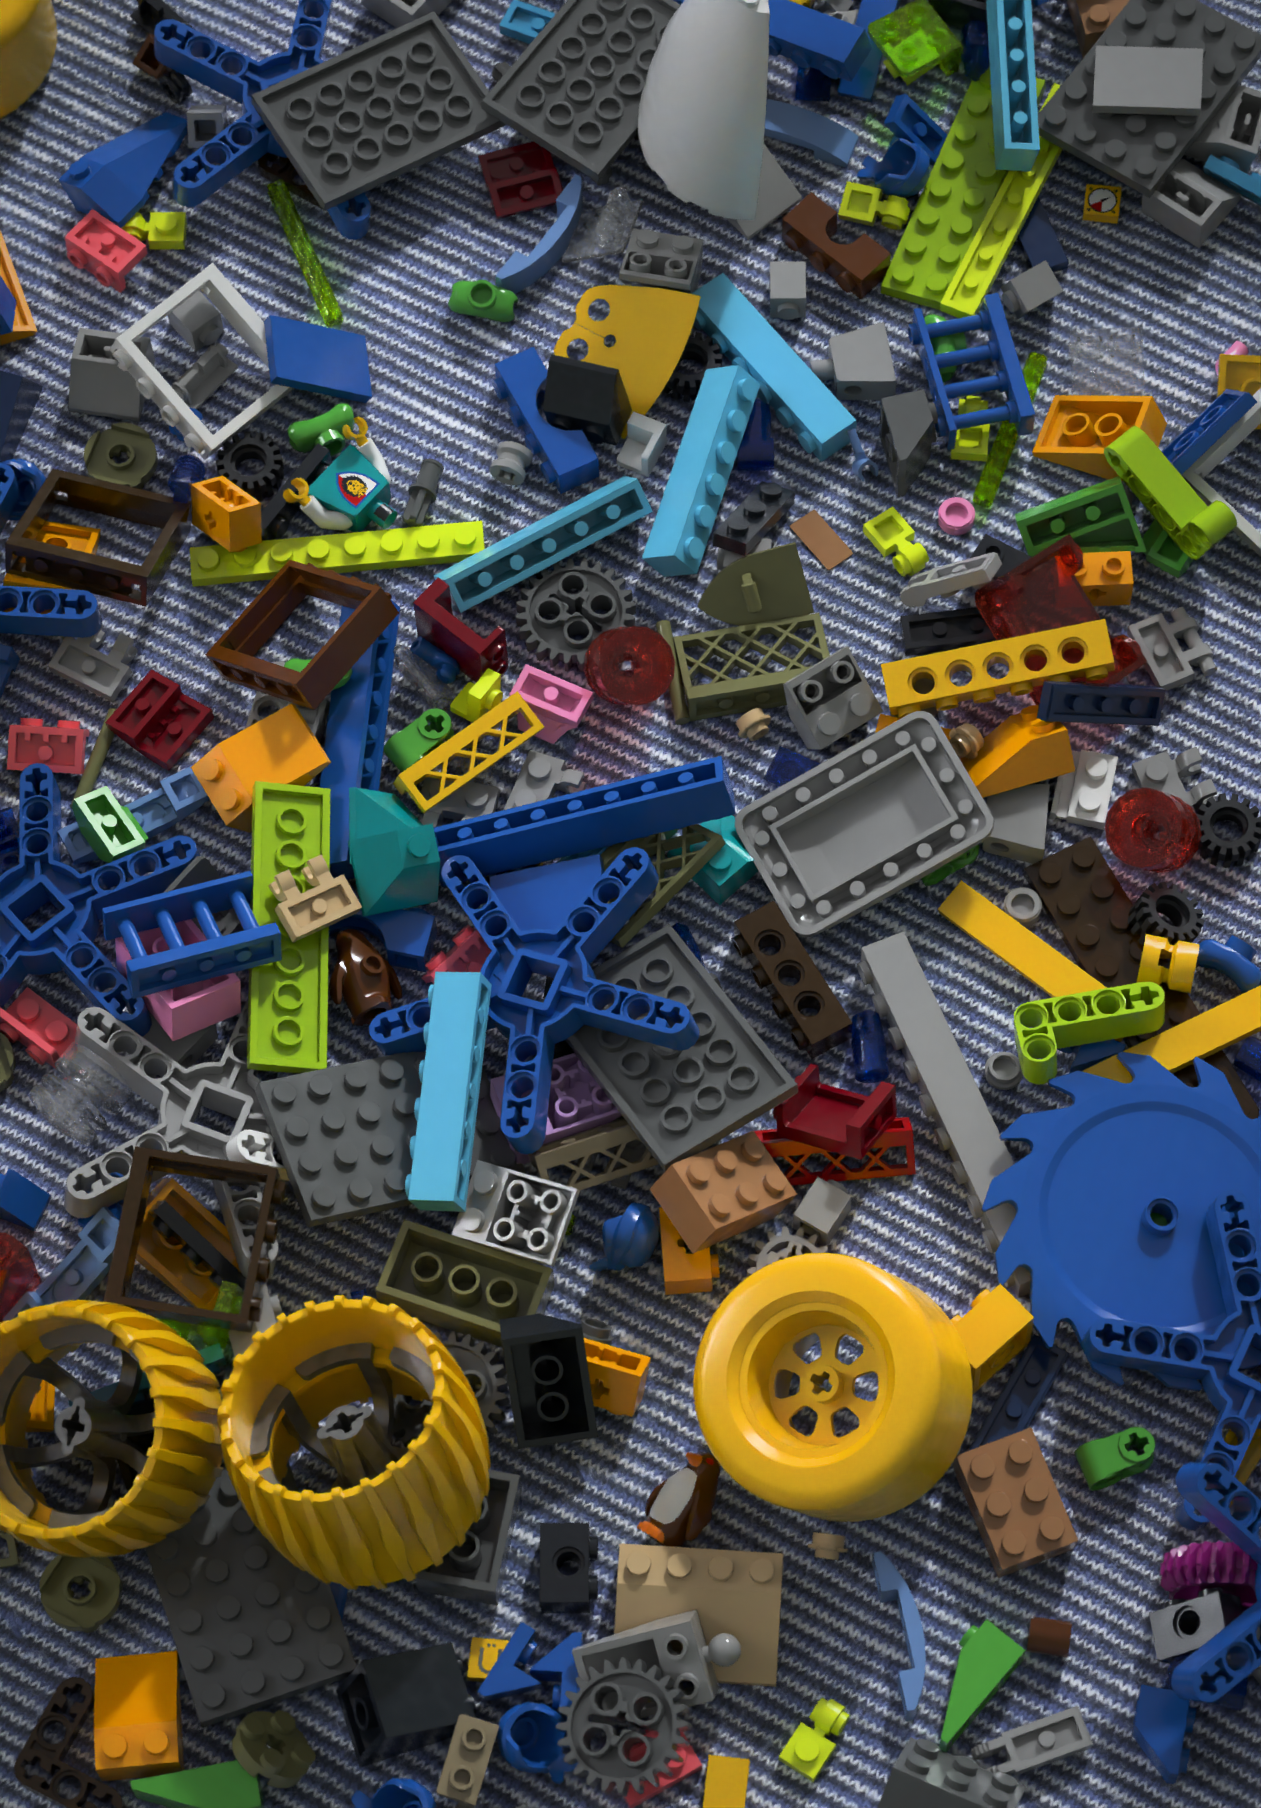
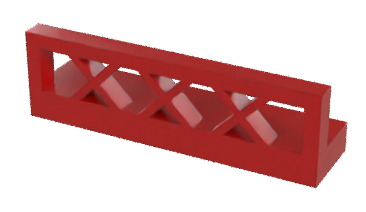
M909 1117L894 1119L872 1146V1148L878 1149L875 1152L872 1150L868 1151L866 1155L870 1158L861 1168H849L841 1160L846 1155L837 1153L834 1156L831 1153L832 1151L778 1137L777 1129L754 1131L772 1157H783L792 1164L784 1173V1176L791 1185L813 1184L817 1177L828 1182V1180L846 1181L916 1174L913 1129ZM905 1146L906 1164L889 1165L880 1157L889 1147ZM821 1153L830 1160L828 1165L818 1172H811L802 1165L811 1154ZM795 1155H800L797 1159L792 1157ZM875 1162L880 1165L872 1167ZM836 1166H838V1167L840 1168V1170H833V1169H834ZM797 1169L802 1172L794 1174Z

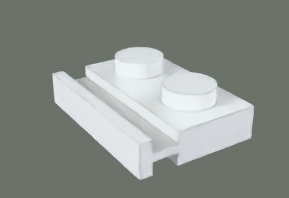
M1082 749L1081 752L1072 750L1075 771L1058 776L1050 819L1067 820V823L1104 830L1118 756Z

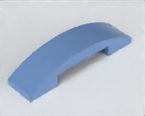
M771 99L766 101L764 136L814 150V159L845 168L848 167L859 140L858 135L839 123L805 108Z
M576 174L557 197V220L528 257L518 251L512 254L495 276L496 286L511 290L516 294L544 276L562 257L573 240L580 223L583 209L582 177Z
M192 766L161 780L162 788L124 806L130 810L149 839L183 820L209 800L208 795L192 771ZM77 822L58 830V834L74 864L99 859L81 833Z
M103 1206L78 1234L81 1238L79 1243L36 1291H27L2 1319L3 1321L12 1320L18 1317L19 1312L36 1306L67 1300H85L106 1276L111 1267L120 1221L107 1207Z
M881 1551L874 1552L872 1567L880 1603L896 1600L911 1669L898 1671L897 1683L905 1720L911 1721L914 1720L919 1708L925 1676L926 1650L923 1626L915 1600L902 1575Z

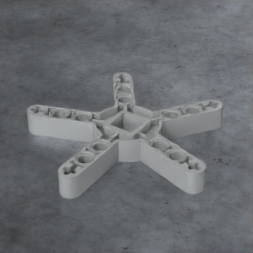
M248 999L221 1061L201 1063L187 1069L123 1022L117 1020L106 1010L100 1007H90L79 1014L75 1036L76 1048L160 1111L157 1126L69 1174L66 1180L64 1206L70 1215L77 1218H87L96 1214L103 1206L109 1207L125 1198L135 1146L230 1161L226 1154V1144L239 1132L254 1130L272 1135L255 1091L258 1082H261L256 1077L259 1070L247 1069V1060L244 1061L236 1058L238 1056L247 1057ZM118 1052H127V1053H129V1054H131V1055H130V1056H121V1055H119V1054H117V1053H118ZM157 1074L161 1076V1078L155 1079L149 1077L148 1075ZM201 1106L238 1119L231 1136L195 1124L194 1122ZM153 1171L151 1183L169 1173ZM118 1172L123 1174L124 1177L115 1178L110 1176L109 1173ZM212 1180L242 1275L247 1278L263 1196L261 1189L258 1186ZM231 1186H240V1187H242V1188L245 1189V1190H244V1191H234V1190H232L230 1187H231ZM250 1220L253 1221L255 1225L247 1226L241 1223L240 1221ZM277 1239L274 1244L268 1243L266 1258L271 1259L269 1278L273 1275L278 1256Z

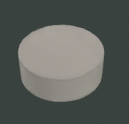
M1020 887L1013 889L1006 895L1003 905L1005 913L1024 927L1032 926L1039 920L1042 901L1035 891Z

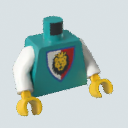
M355 417L354 421L359 427V433L357 435L354 434L347 424L343 426L342 433L345 438L355 440L357 442L356 447L350 444L310 486L302 478L291 480V484L298 489V495L289 488L283 491V498L287 502H299L301 504L300 509L322 529L341 531L348 529L352 532H361L371 521L383 529H387L394 523L397 517V511L387 505L391 500V477L385 460L373 440L365 436L368 430L367 422L361 417Z

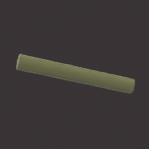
M661 620L656 623V630L674 719L677 725H684L690 721L671 624L668 620Z
M114 708L108 710L70 804L71 809L75 798L92 792L115 736V733L105 724L116 709Z

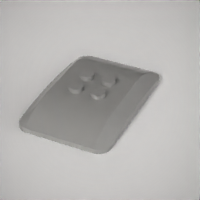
M915 711L745 806L738 812L734 826L792 930L802 937H812L890 897L975 847L991 835L994 829V819L990 809L937 720L926 711Z

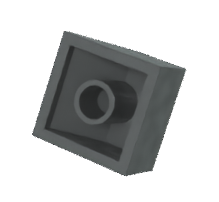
M924 389L881 398L879 437L897 497L905 496L931 458V445L937 440L934 424L938 423L934 402L928 403Z

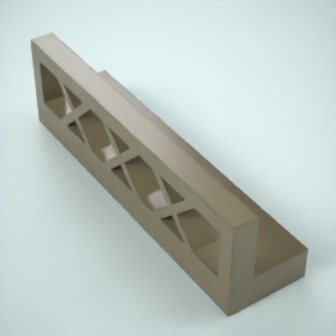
M624 1118L543 1144L539 1150L528 1154L530 1163L537 1169L539 1178L550 1181L547 1169L561 1164L573 1169L574 1171L565 1185L579 1190L659 1164L653 1155L651 1156L647 1148L640 1160L629 1162L620 1157L627 1142L636 1139L641 1141ZM617 1146L614 1153L606 1150ZM601 1152L611 1157L606 1168L601 1173L594 1175L583 1169L591 1154ZM579 1159L577 1165L570 1163V1161ZM617 1161L624 1164L622 1166L614 1168ZM580 1173L587 1176L586 1178L577 1180Z

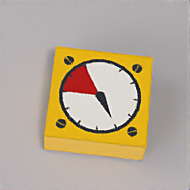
M1086 184L1082 220L1118 224L1122 187Z

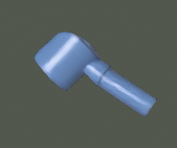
M856 429L848 430L847 434L855 456L852 464L853 473L864 481L862 469L864 466L869 465L871 473L874 476H878L879 468L876 463L866 457Z

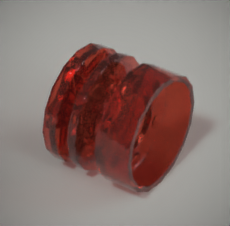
M627 626L604 631L591 642L585 654L584 672L587 683L598 697L610 704L643 705L655 701L667 691L674 678L675 660L670 645L661 634L648 627ZM624 661L630 662L631 669L619 670L618 665Z
M1147 787L1133 789L1120 796L1110 808L1105 823L1106 841L1117 858L1127 865L1156 873L1173 872L1188 864L1197 852L1201 839L1200 820L1192 806L1180 797ZM1158 825L1164 827V831L1159 833L1160 840L1154 838V834L1159 832Z

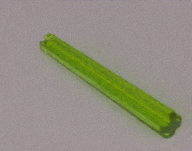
M282 180L270 182L267 185L268 195L324 323L329 328L340 325L344 320L343 313L287 186Z
M1031 352L1028 355L1022 370L1031 402L1047 365V357L1037 352ZM1008 420L1001 423L973 494V502L984 508L990 507L993 503L1019 437L1015 424L1009 423Z

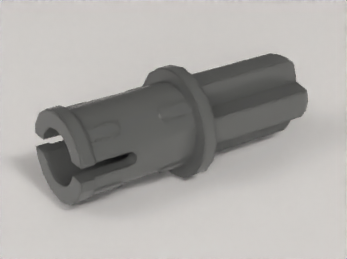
M424 459L415 483L411 484L408 489L410 497L402 516L403 522L407 523L408 527L422 526L430 504L437 498L435 490L444 470V466L437 460Z

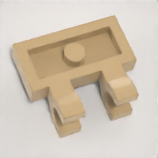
M322 854L308 860V866L301 871L307 882L311 886H315L314 888L300 893L289 869L275 875V881L269 884V888L275 898L282 901L274 910L293 943L358 913L362 908L344 874L333 878Z

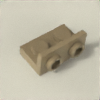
M465 1714L459 1715L436 1789L437 1795L458 1801L456 1808L475 1807L500 1725Z

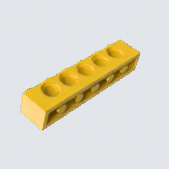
M1105 619L881 664L891 716L899 714V718H903L915 711L936 707L937 711L951 710L959 706L958 702L973 699L974 703H986L995 700L996 694L1011 692L1012 696L1029 694L1034 691L1033 687L1043 685L1044 681L1071 682L1070 679L1086 677L1087 681L1106 678L1108 672L1115 671ZM1070 648H1077L1084 654L1083 659L1075 664L1066 662L1062 656ZM1032 656H1041L1047 662L1040 671L1029 670L1025 663ZM996 663L1005 664L1009 668L1008 674L1001 679L992 678L988 674L989 668ZM958 671H966L972 676L971 681L965 686L954 685L951 682V677ZM922 678H927L934 682V688L927 694L917 693L913 689L915 683Z

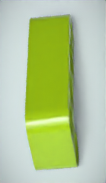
M1132 426L1104 449L1105 458L1110 466L1179 548L1191 559H1199L1237 526L1236 517L1231 509L1218 500L1207 506L1149 436L1139 427Z
M1139 982L1021 1004L1014 1012V1037L1025 1079L1034 1084H1046L1049 1079L1055 1078L1057 1074V1049L1146 1034L1160 1029L1165 1021V993L1162 987L1153 982Z

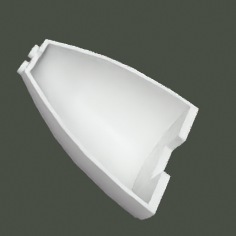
M685 0L668 22L649 66L639 104L637 121L639 142L652 172L655 170L659 177L667 184V189L685 203L691 201L703 208L709 209V214L729 219L755 220L767 101L770 20L768 0Z

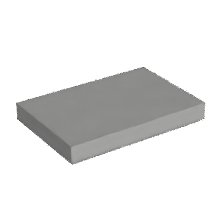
M1096 46L1092 113L1201 116L1203 49Z

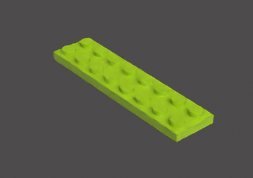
M983 63L978 65L930 173L929 180L921 193L880 285L881 294L940 310V302L1009 171L995 170L990 65ZM1036 78L1037 108L1046 90V80Z
M255 781L253 786L251 842L253 888L250 896V908L259 927L276 922L281 932L282 960L249 968L247 1069L301 1074L327 1068L329 926L293 943L274 910L282 901L275 898L269 888V884L275 881V875L289 869L300 893L314 888L315 886H311L307 882L301 871L308 866V860L321 854L330 871L331 789L260 781Z

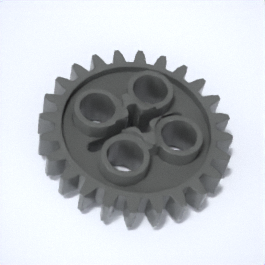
M568 558L567 567L564 568L556 562L553 564V572L550 573L543 569L540 571V580L534 577L528 578L530 589L521 588L522 600L516 602L517 613H519L516 615V624L518 627H521L519 628L520 639H527L526 648L528 651L537 649L538 661L549 656L551 668H554L559 661L564 662L565 671H569L572 663H577L580 671L583 672L585 662L588 661L595 668H599L600 657H604L609 662L613 661L612 649L623 652L624 645L622 640L631 641L632 639L631 629L629 628H635L636 626L635 616H633L636 614V604L631 602L633 600L632 590H624L626 588L624 578L615 580V569L611 568L602 573V562L600 561L593 568L588 567L587 558H583L580 566H575L572 558ZM570 589L580 590L577 594L566 593ZM599 609H607L610 611L607 614L603 615L594 613L596 610ZM549 614L558 616L553 620H545L542 618L545 615ZM575 635L586 636L585 639L580 641L571 639Z
M451 1331L447 1341H443L439 1332H435L436 1337L443 1343L462 1369L470 1385L482 1386L480 1391L475 1394V1397L479 1404L486 1431L497 1434L498 1431L493 1424V1420H505L506 1416L499 1407L510 1405L508 1396L503 1393L509 1390L508 1380L503 1378L507 1373L503 1364H497L499 1361L495 1351L487 1353L488 1348L484 1341L474 1346V1340L470 1334H467L462 1342H459L455 1331ZM397 1395L396 1398H393L394 1424L392 1434L396 1439L403 1437L402 1443L405 1448H408L409 1443L412 1440L417 1441L424 1429L423 1422L426 1415H430L433 1403L424 1399L421 1404L411 1406L409 1403L412 1396Z
M621 1657L618 1669L609 1660H605L604 1673L601 1674L592 1666L589 1667L591 1680L586 1682L577 1677L575 1680L581 1689L578 1694L571 1691L565 1692V1695L572 1701L571 1707L564 1706L558 1709V1711L568 1717L566 1722L556 1724V1728L559 1731L567 1733V1737L557 1742L558 1746L562 1749H571L563 1760L569 1765L578 1763L573 1774L578 1778L588 1774L586 1784L594 1789L601 1782V1790L608 1795L612 1792L615 1784L618 1793L623 1797L627 1796L629 1785H632L639 1794H643L644 1781L646 1780L656 1788L659 1787L657 1774L662 1771L671 1777L673 1773L668 1766L670 1760L683 1762V1758L676 1752L677 1747H688L690 1745L686 1739L681 1737V1732L692 1729V1725L689 1722L681 1720L682 1716L690 1712V1708L686 1704H676L685 1694L679 1688L669 1691L675 1681L669 1675L660 1679L662 1670L656 1665L652 1666L646 1673V1663L641 1659L637 1660L633 1669H631L630 1662L625 1657ZM617 1692V1705L609 1711H603L602 1701L608 1693ZM656 1702L658 1710L655 1717L648 1721H642V1708L647 1703ZM596 1715L619 1724H625L628 1721L639 1729L658 1731L659 1734L657 1738H651L627 1729L622 1730L620 1733L611 1725L590 1722V1717ZM598 1733H606L607 1743L605 1747L597 1752H592L590 1747L592 1738ZM637 1743H645L646 1753L644 1757L637 1762H631L629 1757L631 1748Z

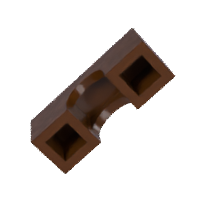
M811 192L782 218V239L792 251H799L807 257L815 269L820 272L825 271L834 278L842 290L847 293L852 292L859 299H863L884 279L890 266L891 253L865 233L850 244H837L830 240L837 232L838 212Z

